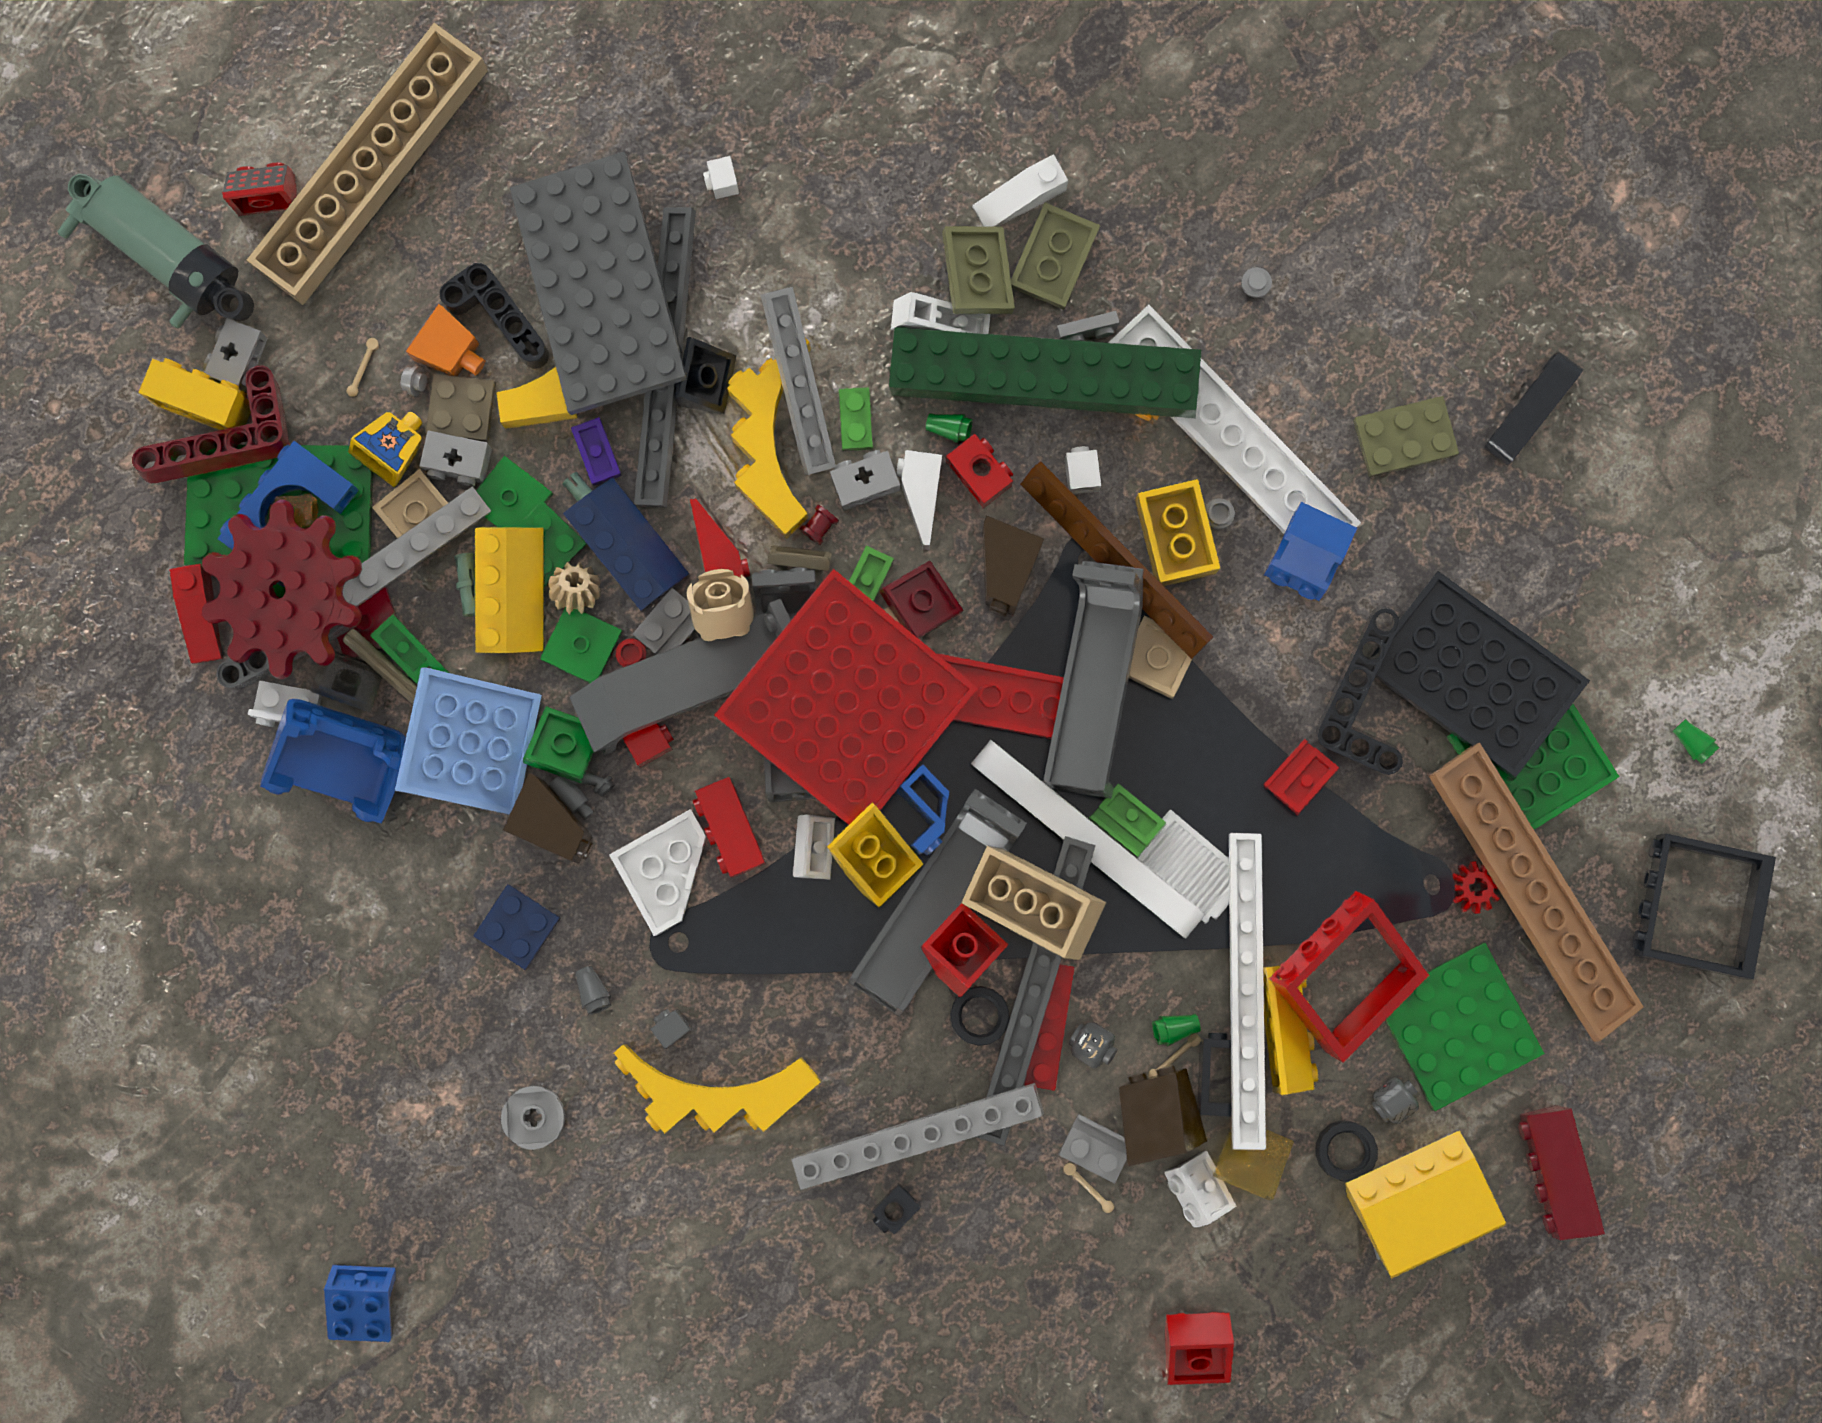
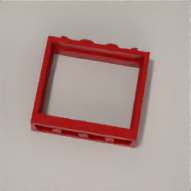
M1355 891L1347 900L1345 899L1343 904L1329 918L1323 921L1309 939L1301 943L1299 949L1286 962L1280 965L1281 967L1269 980L1323 1050L1344 1063L1429 974L1376 901ZM1368 917L1401 962L1331 1033L1299 991L1298 987Z

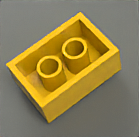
M164 358L163 362L155 359L151 360L138 392L156 407L217 430L246 425L251 413L249 400L246 398L247 393L239 390V386L226 380H221L219 384L210 379V375L197 369H193L191 373L183 369L181 364Z
M1198 479L1137 494L1135 503L1153 575L1163 586L1214 575L1220 570Z

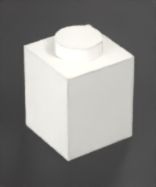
M1087 446L1072 448L1071 453H1066L1065 456L1068 489L1073 494L1099 492L1101 480L1097 450H1089Z

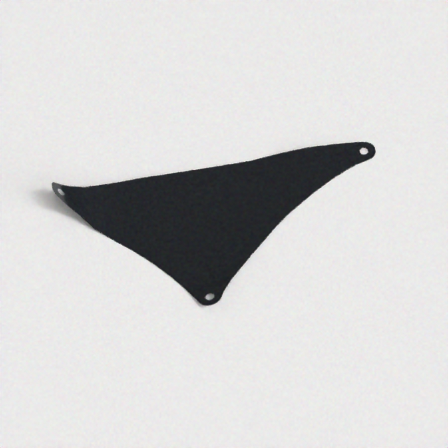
M1073 538L1066 543L1054 571L1036 601L987 663L1064 677L1080 597L1079 585L1072 575L1074 565H1079V555L1085 551ZM1143 609L1141 613L1140 623L1144 616L1151 619V617ZM1191 661L1173 699L1130 678L1128 679L1109 782L1114 788L1117 784H1120L1162 819L1169 810H1172L1228 858L1230 833L1261 834L1263 946L1299 944L1304 942L1355 891L1374 899L1392 925L1433 917L1449 909L1455 896V882L1449 867L1438 857L1419 850L1382 830L1326 786L1320 790L1299 815L1275 797L1270 790L1264 787L1266 781L1289 755L1260 731L1211 682L1193 661ZM952 720L905 779L907 780L920 766L924 765L949 791L945 830L939 838L943 839L962 810L965 802L976 789L1027 823L1008 852L1054 875L1064 839L971 764L991 739L1043 781L1052 739ZM917 778L909 787L937 815L938 798ZM1054 790L1089 820V817L1095 813L1100 804L1105 800L1103 797ZM897 791L880 810L908 845L930 826ZM838 816L835 817L834 839L848 826ZM794 848L763 871L704 903L686 909L682 922L657 936L651 933L649 948L652 958L665 970L701 974H803L855 971L933 852L928 855L924 853L917 855L923 862V865L878 907L859 891L844 873L833 855L830 880L794 877ZM1092 862L1090 863L1082 890L1105 901L1106 904L1082 955L1230 948L1229 905L1216 920L1212 917L1209 918L1207 923L1201 920L1189 936L1184 938ZM1429 874L1435 875L1440 883L1439 892L1435 895L1429 894L1424 887V879ZM971 908L980 919L1009 944L995 960L1029 958L1033 941ZM1367 917L1352 933L1375 929L1376 927ZM676 932L684 933L689 941L686 950L680 953L673 952L668 946L669 937Z

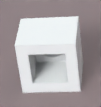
M731 156L707 161L709 171L703 173L707 191L713 189L715 199L739 194Z

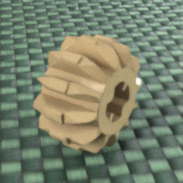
M567 562L565 570L556 567L554 576H550L548 581L551 601H555L557 609L566 607L568 614L573 609H578L582 614L584 606L593 609L595 600L600 597V579L598 575H594V570L591 566L583 569L581 562L576 567H572Z

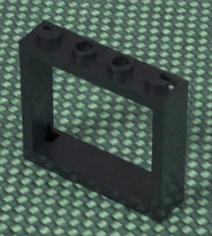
M1667 833L1657 835L1656 839L1652 840L1649 849V856L1652 857L1651 868L1646 871L1643 885L1647 889L1645 900H1641L1638 908V917L1641 918L1639 930L1635 931L1632 940V947L1635 949L1634 956L1743 980H1754L1776 857ZM1669 847L1752 865L1733 967L1651 949Z

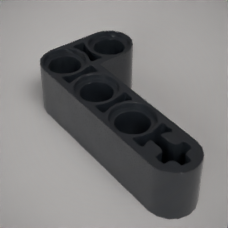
M474 263L468 266L441 287L439 291L440 299L450 313L462 315L480 303L524 364L530 368L539 369L547 363L549 352L544 342L485 264ZM477 276H487V280L483 285H473L474 279ZM453 293H462V299L459 302L449 303V298ZM500 298L505 300L502 308L498 310L491 309V304L494 300ZM520 322L523 324L520 332L516 334L509 333V327L513 323ZM528 340L538 352L534 357L529 353L524 344Z
M1556 351L1483 448L1507 466L1510 465L1584 369L1560 351Z

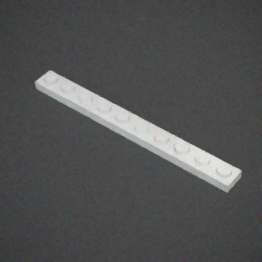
M1230 833L1232 1149L1265 1150L1261 834Z

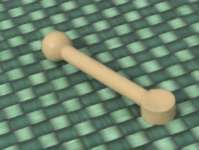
M370 338L366 342L368 349L352 385L348 386L346 391L350 397L357 396L359 392L357 387L373 351L379 348V343L375 338Z
M1197 1033L1190 1035L1187 1039L1188 1042L1157 1069L1170 1066L1190 1047L1197 1046L1201 1042ZM1157 1069L1150 1070L1148 1076H1156Z
M1069 1162L1064 1165L1065 1174L1072 1175L1102 1205L1104 1212L1111 1213L1114 1210L1113 1202L1106 1201L1076 1171V1166L1073 1163Z

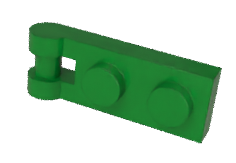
M394 614L370 635L417 685L422 667L427 668L430 666L434 670L450 673Z

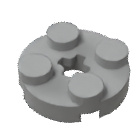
M541 1086L524 1087L510 1096L505 1103L501 1113L502 1128L507 1137L519 1147L529 1150L540 1149L548 1146L560 1136L565 1124V1109L555 1092ZM531 1108L536 1109L537 1114L542 1116V1120L537 1121V1126L535 1127L531 1125V1121H525V1115L530 1114Z

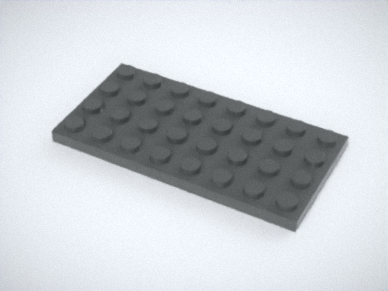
M625 151L510 187L568 413L574 415L688 380L629 159Z

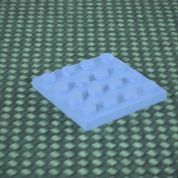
M422 667L395 791L510 815L523 787L527 764L523 763V757L534 734L542 695Z

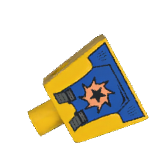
M386 412L351 438L348 453L395 488L419 451L422 437L416 431L421 427L422 421L413 412H408L401 420L392 413Z

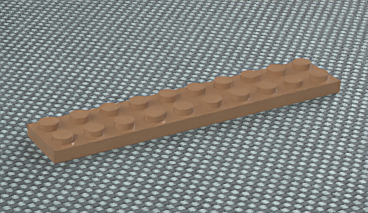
M1477 743L1469 747L1429 776L1430 780L1593 1042L1601 1041L1644 1008L1482 745Z

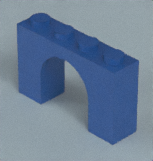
M293 441L291 445H286L277 456L278 462L271 470H266L261 475L258 481L259 486L253 494H248L243 498L237 514L247 515L256 527H265L267 525V514L272 503L282 494L295 490L306 491L315 495L341 514L359 489L297 442ZM229 518L220 529L221 535L217 539L233 550L234 539L228 528V522L231 519ZM281 581L277 582L282 587L285 586Z

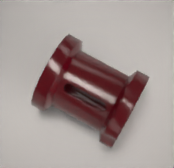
M817 504L815 507L816 512L805 526L801 525L799 530L810 540L821 545L824 535L833 524L837 525L839 520L824 507Z

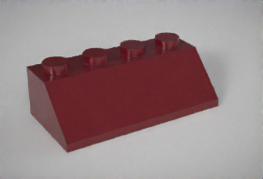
M1554 1105L1520 1114L1521 1122L1518 1123V1129L1522 1140L1527 1141L1530 1153L1526 1154L1529 1169L1531 1172L1535 1171L1538 1184H1535L1534 1188L1538 1201L1544 1204L1546 1215H1543V1223L1546 1232L1558 1240L1605 1235L1572 1108Z

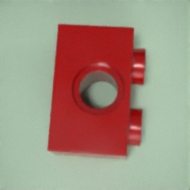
M973 434L946 455V463L984 509L1012 487L1013 480L1011 477L1013 473L1003 461L997 462L992 455L994 449L984 437L979 439L976 434ZM978 463H984L990 468V472L985 476H978L974 473L973 467Z

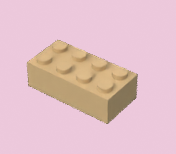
M990 846L986 847L962 900V904L1057 955L1076 960L1081 959L1106 904L1105 901L1004 849Z

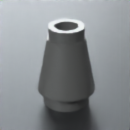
M588 966L575 972L582 1009H586L588 1015L608 1009L611 1006L609 1000L611 995L594 971L593 966Z

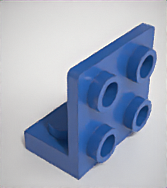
M332 1265L324 1288L328 1339L373 1342L391 1341L390 1295L396 1279L395 1268Z

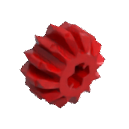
M1476 861L1469 863V869L1464 864L1459 865L1458 871L1460 875L1452 874L1454 882L1457 883L1455 891L1458 894L1454 897L1453 904L1463 900L1461 911L1467 912L1471 907L1474 914H1480L1481 907L1486 911L1491 910L1492 904L1490 900L1499 901L1500 896L1494 893V890H1498V887L1493 883L1491 876L1487 874L1488 871L1482 864L1479 868ZM1474 882L1481 886V890L1476 891V893L1469 889V885L1474 884Z

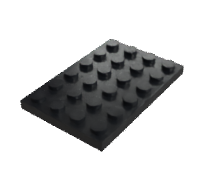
M1437 571L1399 620V628L1375 678L1469 747L1480 743L1492 763L1513 779L1517 777L1590 682L1588 678L1439 571ZM1379 647L1375 650L1371 657L1375 656L1378 653Z

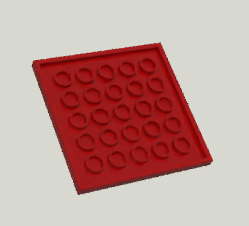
M832 569L714 716L835 815L850 825L871 803L875 804L879 810L883 808L977 691L978 687L840 573Z

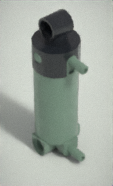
M77 174L70 179L68 192L73 199L66 207L69 216L58 229V234L68 239L79 223L91 226L169 289V293L182 302L170 319L172 326L180 328L192 311H195L198 315H206L215 309L219 315L235 321L246 320L252 315L254 311L252 297L248 293L234 287L239 270L208 244H204L119 175H113L104 181L86 174ZM237 297L238 307L232 312L230 302L233 298Z

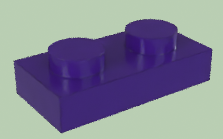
M600 417L571 427L593 486L606 482L611 478L622 476Z

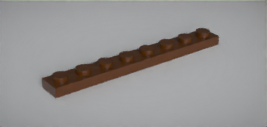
M1041 461L1031 469L1020 485L1097 563L1143 569L1142 609L1193 659L1213 639V636Z

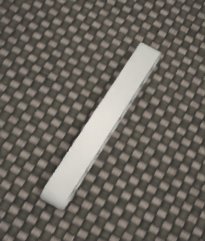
M991 739L972 761L971 764L1062 839L1068 836L1096 845L1091 862L1184 938L1189 936L1206 915Z

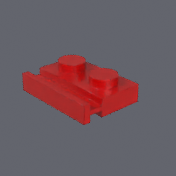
M1304 739L1266 781L1264 787L1270 790L1275 797L1294 813L1299 815L1336 774L1339 767Z

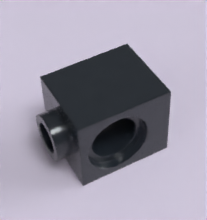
M898 1183L872 1209V1213L875 1215L872 1221L884 1233L890 1230L895 1235L921 1208V1204ZM892 1202L899 1203L904 1210L902 1216L898 1219L889 1218L885 1213V1208L888 1204Z

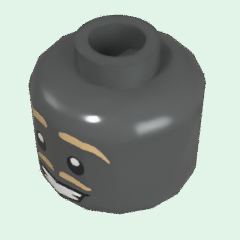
M1089 1022L1086 1025L1081 1023L1069 1041V1045L1072 1046V1055L1093 1069L1100 1067L1103 1063L1109 1065L1118 1050L1113 1047L1115 1043L1114 1034L1095 1022Z

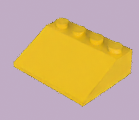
M1460 1130L1345 1183L1347 1197L1391 1279L1506 1225L1484 1175Z

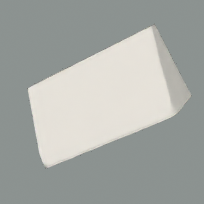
M816 815L798 816L793 866L794 877L830 880L832 854L827 846L834 840L835 818Z

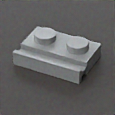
M671 588L632 635L656 655L685 644L696 631L692 623L688 600Z
M1078 1114L1058 1155L1115 1184L1127 1160L1125 1137Z

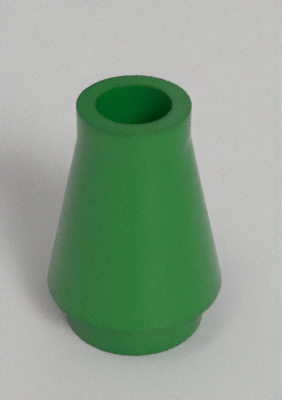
M929 413L926 431L933 432L960 444V442L970 438L973 420L966 418L965 414Z
M1687 719L1672 731L1678 737L1692 760H1697L1701 765L1720 748L1715 743V738L1691 724Z
M1196 1014L1159 1016L1158 1020L1152 1022V1031L1158 1045L1165 1044L1168 1047L1194 1033L1200 1032L1201 1026Z

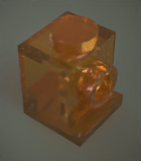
M304 494L303 496H275V502L287 500L295 507L294 520L299 527L309 528L318 518V500L311 494ZM270 504V506H269V518H270V509H271V506H272L273 504Z

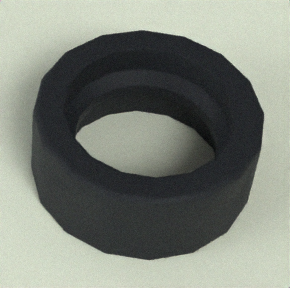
M983 986L969 988L961 998L958 996L953 1002L950 1013L951 1024L956 1034L966 1043L976 1046L990 1045L1000 1039L1007 1030L1010 1020L1009 1008L1003 996L994 989ZM978 997L989 999L998 1010L996 1026L990 1032L981 1035L967 1030L962 1023L961 1017L965 1004L971 999Z
M1338 1121L1328 1125L1320 1133L1316 1142L1315 1155L1319 1166L1327 1175L1343 1182H1349L1374 1169L1378 1159V1146L1374 1136L1366 1127L1352 1121ZM1341 1133L1357 1135L1365 1147V1156L1362 1162L1351 1170H1342L1336 1167L1328 1155V1147L1331 1140Z

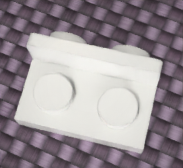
M259 681L254 708L249 709L248 715L256 718V724L274 727L275 722L280 723L288 700L300 699L320 705L322 693Z
M1207 1150L1198 1153L1178 1167L1165 1171L1170 1190L1177 1196L1183 1207L1185 1218L1194 1228L1208 1225L1237 1207Z

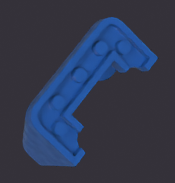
M290 699L282 714L261 778L260 787L266 788L267 791L277 795L290 792L293 785L350 802L357 818L365 822L374 821L382 824L395 793L406 736L395 729L304 700Z

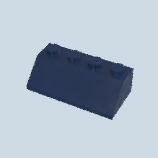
M611 478L585 495L563 513L641 612L689 575L688 571L614 478Z

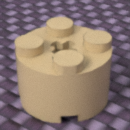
M728 569L711 570L698 576L699 581L693 586L691 583L687 589V599L693 626L701 635V638L705 641H714L716 639L746 635L750 631V624L754 618L752 600L746 578L742 575L741 578L735 576L733 571Z

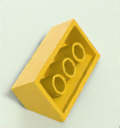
M475 528V653L544 651V528Z
M1278 965L1263 967L1264 1025L1272 1092L1286 1095L1314 1090V1082H1318V1070L1316 1063H1311L1310 1051L1314 1050L1313 1035L1307 1032L1306 1026L1269 980L1281 967ZM1307 980L1298 987L1302 995V988L1307 987Z

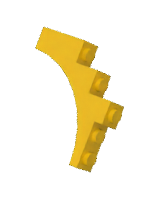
M805 338L808 352H810V342ZM769 358L759 368L760 374L758 376L748 368L744 372L738 371L728 382L730 384L727 388L729 395L750 416L748 419L745 417L741 418L732 427L733 433L731 438L753 462L751 466L746 464L735 475L737 480L734 484L739 492L788 539L809 518L808 513L791 493L781 474L776 457L774 432L777 409L784 389L776 359Z
M556 367L542 377L520 387L496 392L500 422L505 429L577 418V414L570 415L567 411Z
M627 1044L622 1045L614 1052L618 1058L614 1061L617 1067L626 1076L631 1073L638 1082L634 1085L638 1092L646 1100L649 1097L653 1100L644 1109L648 1113L645 1117L646 1121L656 1132L661 1129L664 1134L693 1109L698 1113L694 1118L705 1131L710 1128L715 1132L742 1108L747 1112L743 1117L754 1130L760 1128L764 1132L822 1081L801 1057L781 1072L761 1081L735 1087H708L686 1083L663 1074L643 1061Z

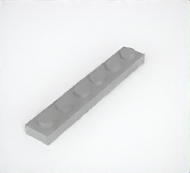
M793 287L760 294L804 475L834 468L836 464Z
M472 486L363 562L361 574L355 579L347 581L343 586L345 600L358 607L490 514L491 510Z

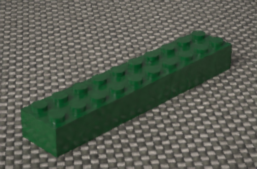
M895 327L889 389L892 396L1195 418L1202 350Z

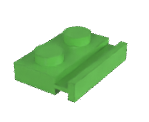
M1117 784L1114 788L1112 799L1105 798L1095 813L1089 817L1093 823L1137 859L1166 826V822L1120 784Z

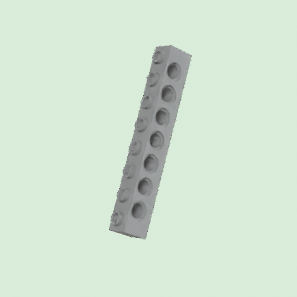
M1032 1083L795 1156L791 1160L800 1190L1039 1118L1044 1115V1110L1036 1084Z

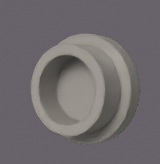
M1254 267L1244 273L1241 286L1248 296L1260 298L1269 292L1272 286V279L1265 269Z
M417 365L412 368L407 367L402 373L401 388L411 396H418L427 386L428 379L423 367Z
M1214 499L1205 507L1210 527L1214 529H1224L1234 520V507L1225 499Z

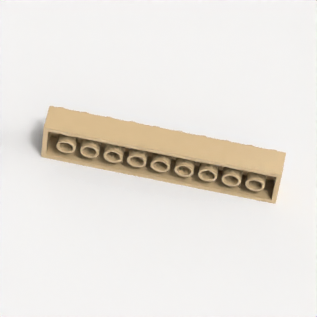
M434 23L248 257L247 261L265 278L304 305L487 73L488 69L483 58Z

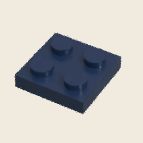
M507 884L473 936L522 969L527 970L561 918L515 887Z

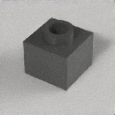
M666 1009L653 1019L656 1025L650 1029L662 1046L667 1049L691 1031L692 1027L678 1009L672 1012Z

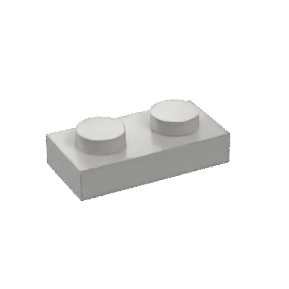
M1113 311L1058 325L1056 337L1063 340L1085 341L1084 338L1096 335L1097 339L1111 336L1119 325L1117 312Z

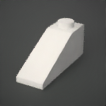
M1053 154L1026 168L979 200L972 207L983 226L999 227L1066 192L1068 179Z
M910 292L894 300L891 330L898 327L988 334L990 314H953L952 303Z
M906 450L905 458L898 459L896 475L902 477L901 486L924 550H929L942 455Z

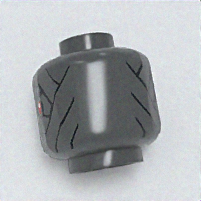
M1392 1078L1374 1092L1373 1097L1375 1101L1372 1105L1386 1123L1391 1121L1394 1124H1400L1418 1111L1419 1103L1415 1098L1420 1094L1409 1080L1403 1083L1398 1078Z

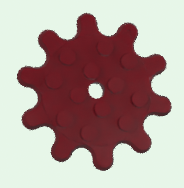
M278 500L271 506L269 522L262 528L256 527L247 515H234L228 522V528L234 539V547L231 553L222 555L212 552L206 555L202 561L203 569L208 574L217 577L220 583L218 597L204 605L202 615L210 623L226 621L232 626L233 639L227 649L229 658L236 663H243L255 651H263L268 657L269 671L277 679H286L291 675L293 659L300 652L308 653L320 666L331 664L335 658V651L329 642L330 630L336 625H343L349 628L356 627L362 617L360 609L356 605L347 602L343 596V586L347 581L355 579L361 574L362 563L357 557L352 555L338 558L331 553L329 543L336 531L335 521L329 516H320L309 528H301L295 523L294 508L287 500ZM279 581L286 588L284 596L280 599L276 596L275 589L273 588V585H276Z

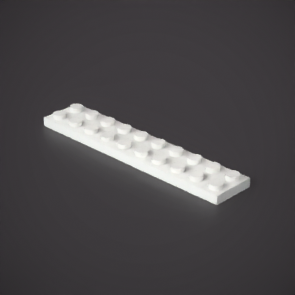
M1150 305L1108 342L1192 349ZM1201 359L1196 417L1171 418L1283 533H1285L1293 513L1300 502L1357 527L1361 522Z

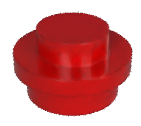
M637 639L623 640L616 649V659L622 667L645 660L647 657L645 646Z

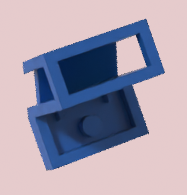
M1300 502L1293 513L1274 557L1267 566L1264 576L1269 577L1276 585L1288 586L1298 591L1304 598L1320 601L1330 586L1338 565H1341L1357 527Z
M922 765L896 790L930 825L909 845L916 855L922 853L928 855L943 842L939 836L945 830V817L949 798V791ZM917 778L938 798L937 815L909 787Z

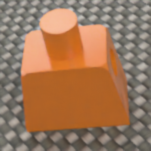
M440 304L435 308L406 350L407 354L414 361L448 376H458L463 368L477 375L483 369L486 360L474 353L479 345L477 339Z

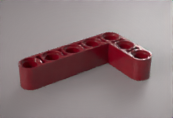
M257 365L252 367L246 374L245 381L252 424L138 448L132 456V464L142 479L151 484L277 458L280 451L286 445H289V437L280 387L272 371L266 366ZM268 381L265 386L258 387L261 382ZM273 408L269 414L262 415L266 409ZM278 436L275 441L267 442L270 437ZM247 442L245 447L236 449L240 443ZM217 448L213 454L206 455L209 450ZM186 455L182 461L175 462L179 456ZM155 461L152 467L145 468L149 462Z

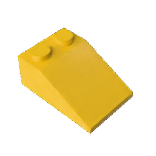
M873 803L827 846L847 877L863 895L878 907L923 865V862Z

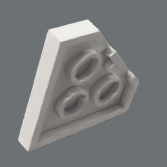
M691 809L609 854L654 936L683 921L707 837Z

